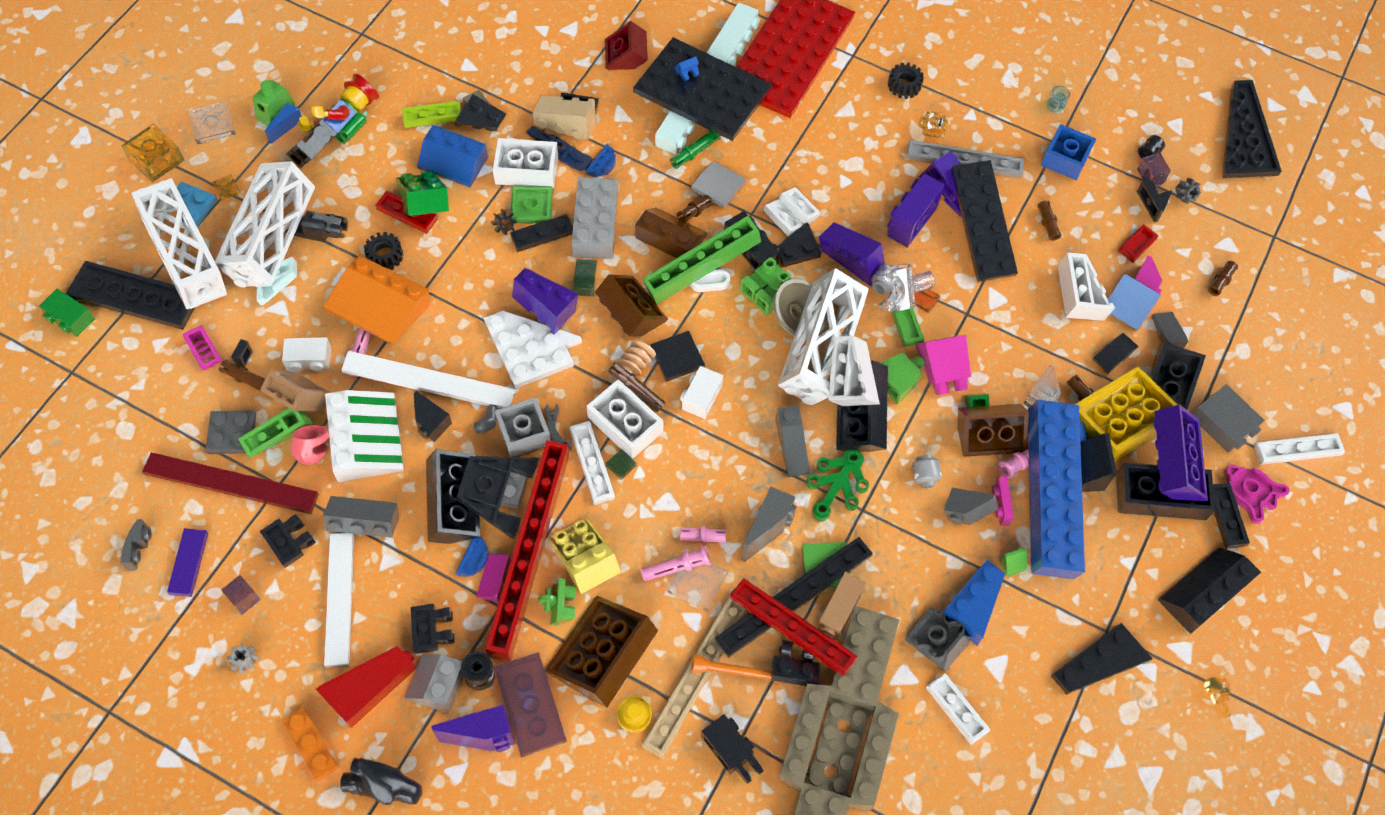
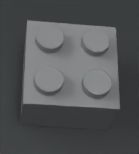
M536 397L495 410L497 424L510 458L544 448L546 440L551 441L548 427Z

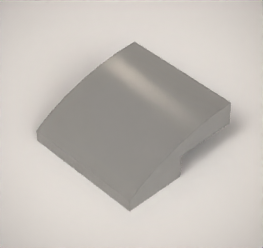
M713 161L697 178L691 190L702 196L708 195L712 202L724 208L734 199L735 193L745 186L747 179Z

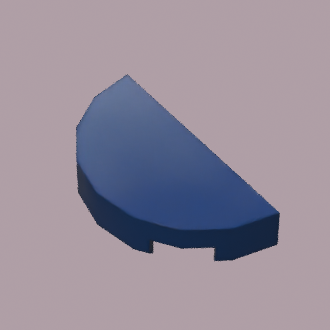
M608 144L605 145L587 168L586 175L601 177L613 170L616 158L612 147Z
M481 537L471 540L456 571V576H473L482 571L486 565L488 549Z

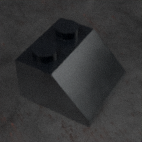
M1109 433L1080 442L1082 492L1105 491L1117 474Z

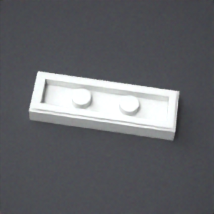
M946 673L926 687L970 745L990 731V728Z

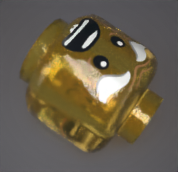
M928 111L925 117L921 116L919 128H922V134L933 138H939L942 134L945 135L948 124L945 115Z

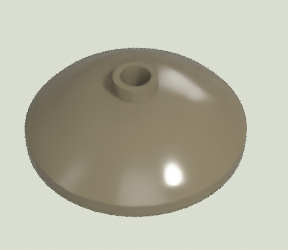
M790 279L782 283L777 288L773 298V309L778 323L785 332L793 337L795 336L812 287L811 283L802 279ZM821 295L817 300L816 304L822 300ZM827 311L825 313L819 333L825 327L827 321Z

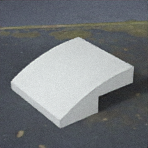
M796 187L781 193L778 200L766 204L763 209L788 237L807 222L809 224L812 223L821 214Z

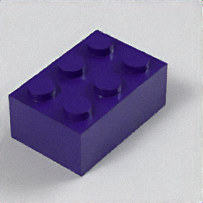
M925 173L920 179H916L911 186L912 190L909 193L906 192L901 199V204L899 206L896 205L891 211L890 216L892 218L887 225L889 228L887 236L908 248L938 208L945 184Z

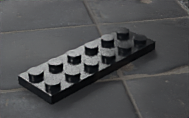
M991 160L952 166L951 173L977 282L1016 276L1018 271Z
M89 261L83 263L66 292V295L80 302L182 330L195 307L186 309L173 284Z

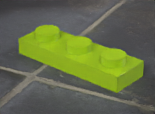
M460 100L402 108L405 128L455 122L461 113Z

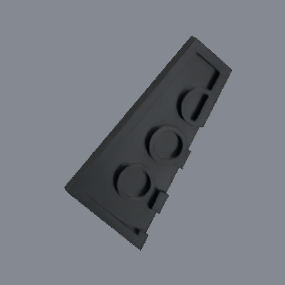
M1120 623L1056 671L1051 677L1068 695L1091 686L1096 682L1106 680L1116 674L1148 663L1153 658L1127 628Z

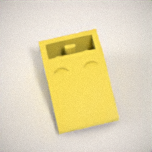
M587 517L547 537L570 579L581 594L621 573L615 554Z

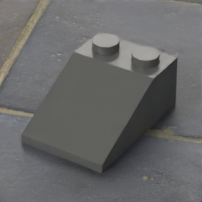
M770 486L743 544L742 561L746 562L780 536L786 526H791L797 508L794 505L795 496Z

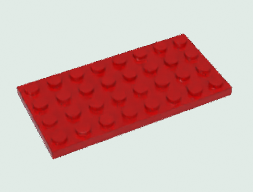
M780 0L736 65L737 68L771 84V90L760 105L791 118L854 19L855 11L828 0Z

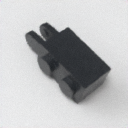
M723 714L701 731V738L730 775L737 771L744 782L748 784L752 779L742 765L748 761L753 770L759 775L764 770L753 756L754 751L752 749H754L751 741L746 736L743 738L737 731L739 727L733 718L730 717L728 719Z

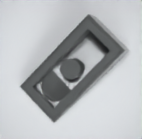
M1173 312L1153 314L1152 317L1161 343L1165 342L1185 348L1188 339Z

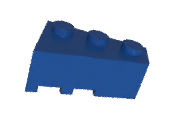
M988 560L983 563L943 612L950 621L962 623L965 632L971 636L970 640L977 646L984 637L1005 576L1003 571Z

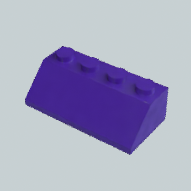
M1180 404L1154 411L1155 420L1153 425L1157 435L1155 446L1158 450L1159 458L1157 460V467L1160 471L1158 484L1161 492L1171 499L1207 501L1200 419Z

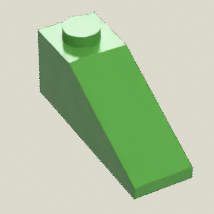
M287 408L238 438L248 457L251 458L291 439L295 430L313 425L306 411H293Z

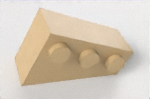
M541 95L533 111L534 125L553 130L559 134H566L576 139L588 141L596 124L595 100L579 101V98L563 100V97Z

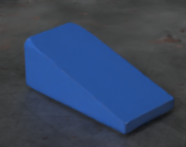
M288 103L283 106L265 129L269 143L275 142L300 122L299 118L302 116L299 108Z

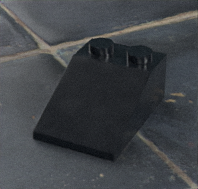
M1165 342L1160 343L1152 365L1150 378L1176 404H1180L1188 410L1206 355Z

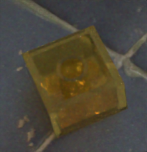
M154 123L121 145L128 160L152 183L185 161L178 146Z

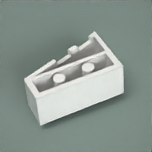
M1067 252L1057 265L1066 318L1104 321L1115 307L1106 298L1104 286L1101 287L1096 277L1098 275L1087 254Z
M853 335L834 337L829 401L841 406L880 404L867 342Z

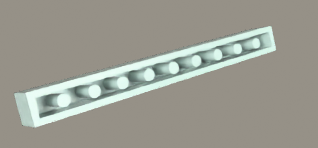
M738 2L707 53L734 66L737 55H741L745 42H749L753 29H757L759 25L758 10ZM670 111L655 134V146L677 154L679 149L685 146L688 134L691 135L693 133L695 123Z

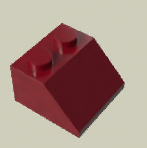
M629 21L605 39V68L608 70L636 69L648 60L647 31L632 21Z

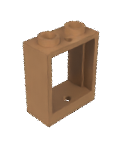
M269 371L260 391L293 411L323 412L326 406L325 394L331 393L299 373Z
M847 572L844 573L819 620L818 628L832 639L834 637L840 638L855 605H857L865 589L866 582Z

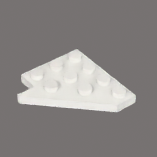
M505 311L484 318L486 327L515 389L574 366V362L567 349L581 344L582 339L580 336L558 330L554 335L550 332V327Z

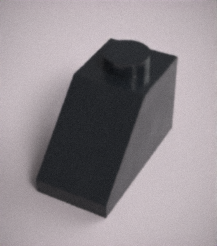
M415 391L414 409L415 421L418 427L417 431L423 438H430L435 442L452 424L450 415L418 391Z

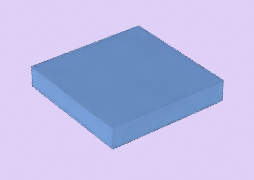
M1124 274L1108 298L1109 303H1113L1115 307L1110 314L1138 330L1161 295Z

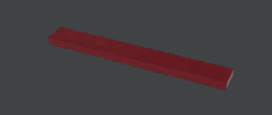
M152 452L142 470L144 475L307 514H312L319 496L317 491Z

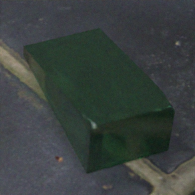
M577 259L573 291L578 293V296H594L597 260Z

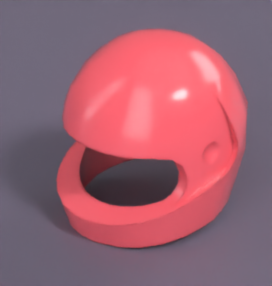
M310 425L295 430L290 442L292 456L298 462L305 465H313L320 462L328 449L327 445L323 443L329 437L328 429L321 425Z

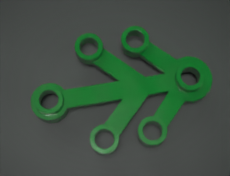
M849 449L844 452L843 457L831 460L823 457L818 460L817 469L823 473L827 472L830 468L842 466L843 468L838 473L820 477L812 474L807 478V487L813 490L819 486L832 484L823 501L816 503L813 507L812 515L815 520L823 522L829 518L831 513L830 505L841 488L846 500L845 507L850 511L857 509L859 500L853 495L848 479L851 470L856 480V491L858 493H866L869 488V482L864 479L860 468L864 462L863 454L860 451ZM849 457H855L857 460L852 461ZM820 463H826L827 467H822ZM810 480H816L817 484H811ZM859 484H864L866 488H860ZM848 501H854L856 505L851 506ZM818 508H825L826 511L820 512Z

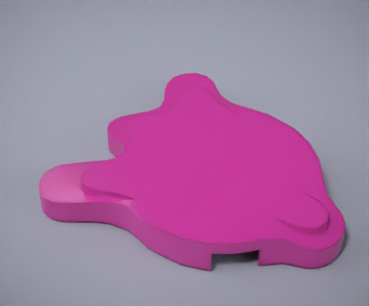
M1229 465L1225 469L1227 483L1230 482L1237 504L1248 512L1250 520L1255 524H1259L1264 520L1263 507L1274 510L1277 507V499L1289 494L1290 490L1287 485L1272 481L1257 468L1244 469V467Z

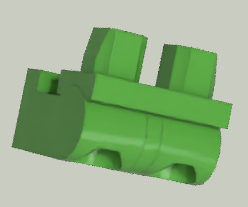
M772 257L763 262L751 276L747 275L741 279L740 291L749 300L755 301L754 304L766 315L774 310L773 298L777 288L782 283L792 279L791 275L786 270H782Z

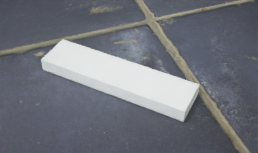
M590 421L569 426L594 505L614 500L615 494Z
M1338 433L1257 442L1254 445L1260 465L1341 456L1345 453Z

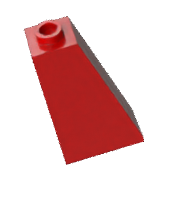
M396 646L320 685L316 690L352 728L417 669L413 663L415 657L407 649L402 651Z

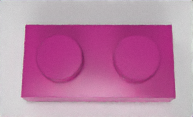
M998 477L995 485L992 486V494L995 495L999 505L998 510L995 511V516L999 518L1000 526H1009L1014 515L1008 478Z

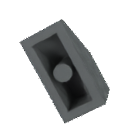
M952 488L944 511L950 522L957 525H971L998 510L999 505L993 494Z

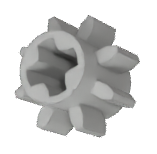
M241 643L240 647L231 648L232 653L231 656L227 657V660L232 663L230 668L233 671L239 668V671L245 674L246 670L255 669L254 663L259 660V657L254 654L256 649L253 646L247 649L246 645Z

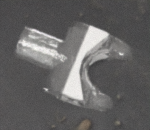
M910 264L892 266L876 274L877 281H890L894 284V289L891 290L889 297L879 303L881 311H900L915 307L914 293L932 289L935 286V277L931 271L912 274V265Z

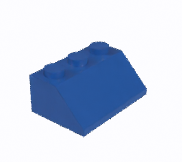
M432 125L423 139L417 167L471 187L488 159L486 144Z

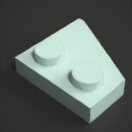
M293 257L281 262V266L276 273L277 275L273 279L272 286L256 287L257 302L261 306L297 277V261Z

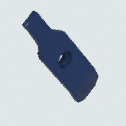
M534 126L527 131L528 135L538 141L557 142V146H562V148L558 149V159L578 171L586 170L592 163L591 156L580 152L554 134H547Z

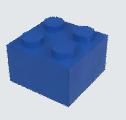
M1060 124L1045 153L1041 166L1077 181L1096 138Z

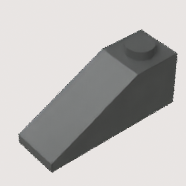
M799 406L777 408L775 421L788 477L807 475L810 472Z

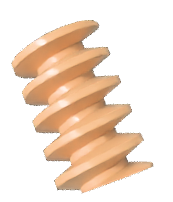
M633 341L618 362L630 373L633 372L640 376L642 374L640 369L644 370L646 368L645 363L649 364L651 362L650 357H655L656 353L646 343Z

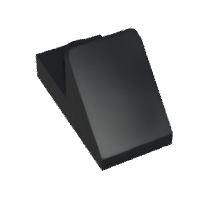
M1149 178L1142 180L1137 194L1155 223L1158 222L1164 212L1172 190L1158 194L1156 186L1153 185Z

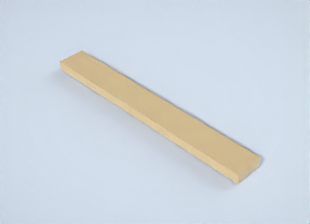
M729 595L695 654L704 655V658H708V661L719 662L724 652L715 641V637L745 617L748 610L732 600ZM692 660L642 744L643 748L662 759L713 672L707 670V672H702L701 674L692 673Z

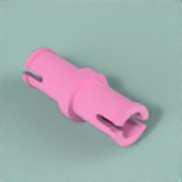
M701 526V528L681 527L680 541H700L701 544H705V542L725 543L726 529H707L706 526Z

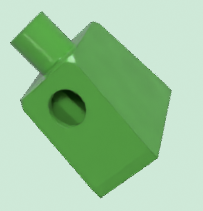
M273 80L262 81L260 84L261 89L253 96L256 119L266 126L271 123L286 103L293 106L296 105L287 89Z
M900 353L881 362V364L888 366V395L897 404L920 382L922 372L919 369L925 363L918 355L910 360L904 353Z

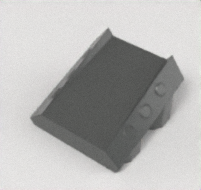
M930 607L905 637L906 642L942 670H949L961 652L968 647L971 636L965 632L962 623L950 621L942 611L935 610L933 607Z

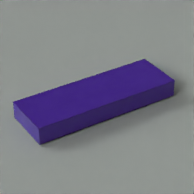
M184 528L167 590L169 595L192 597L208 537L207 530Z

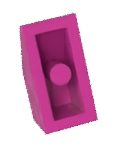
M1148 255L1135 280L1160 294L1162 289H1159L1163 280L1152 257Z

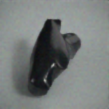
M354 758L350 766L352 772H344L340 780L342 792L367 796L384 805H390L393 801L415 805L422 797V786L418 782L405 776L397 768L375 760Z

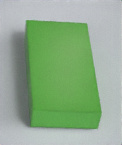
M910 305L909 309L900 310V308L892 309L891 314L903 347L923 343L924 337L912 305Z

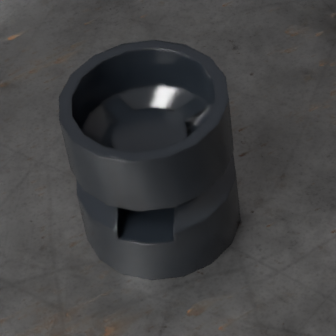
M477 651L468 654L463 659L461 670L469 687L480 691L489 688L493 684L495 670L488 655Z

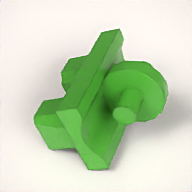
M559 578L558 583L552 585V589H545V595L538 597V603L544 605V612H551L550 625H558L561 621H572L575 617V607L564 606V601L575 598L576 586L565 584L566 579Z

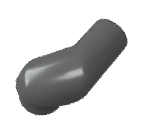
M496 406L486 407V417L474 424L476 433H486L496 426Z

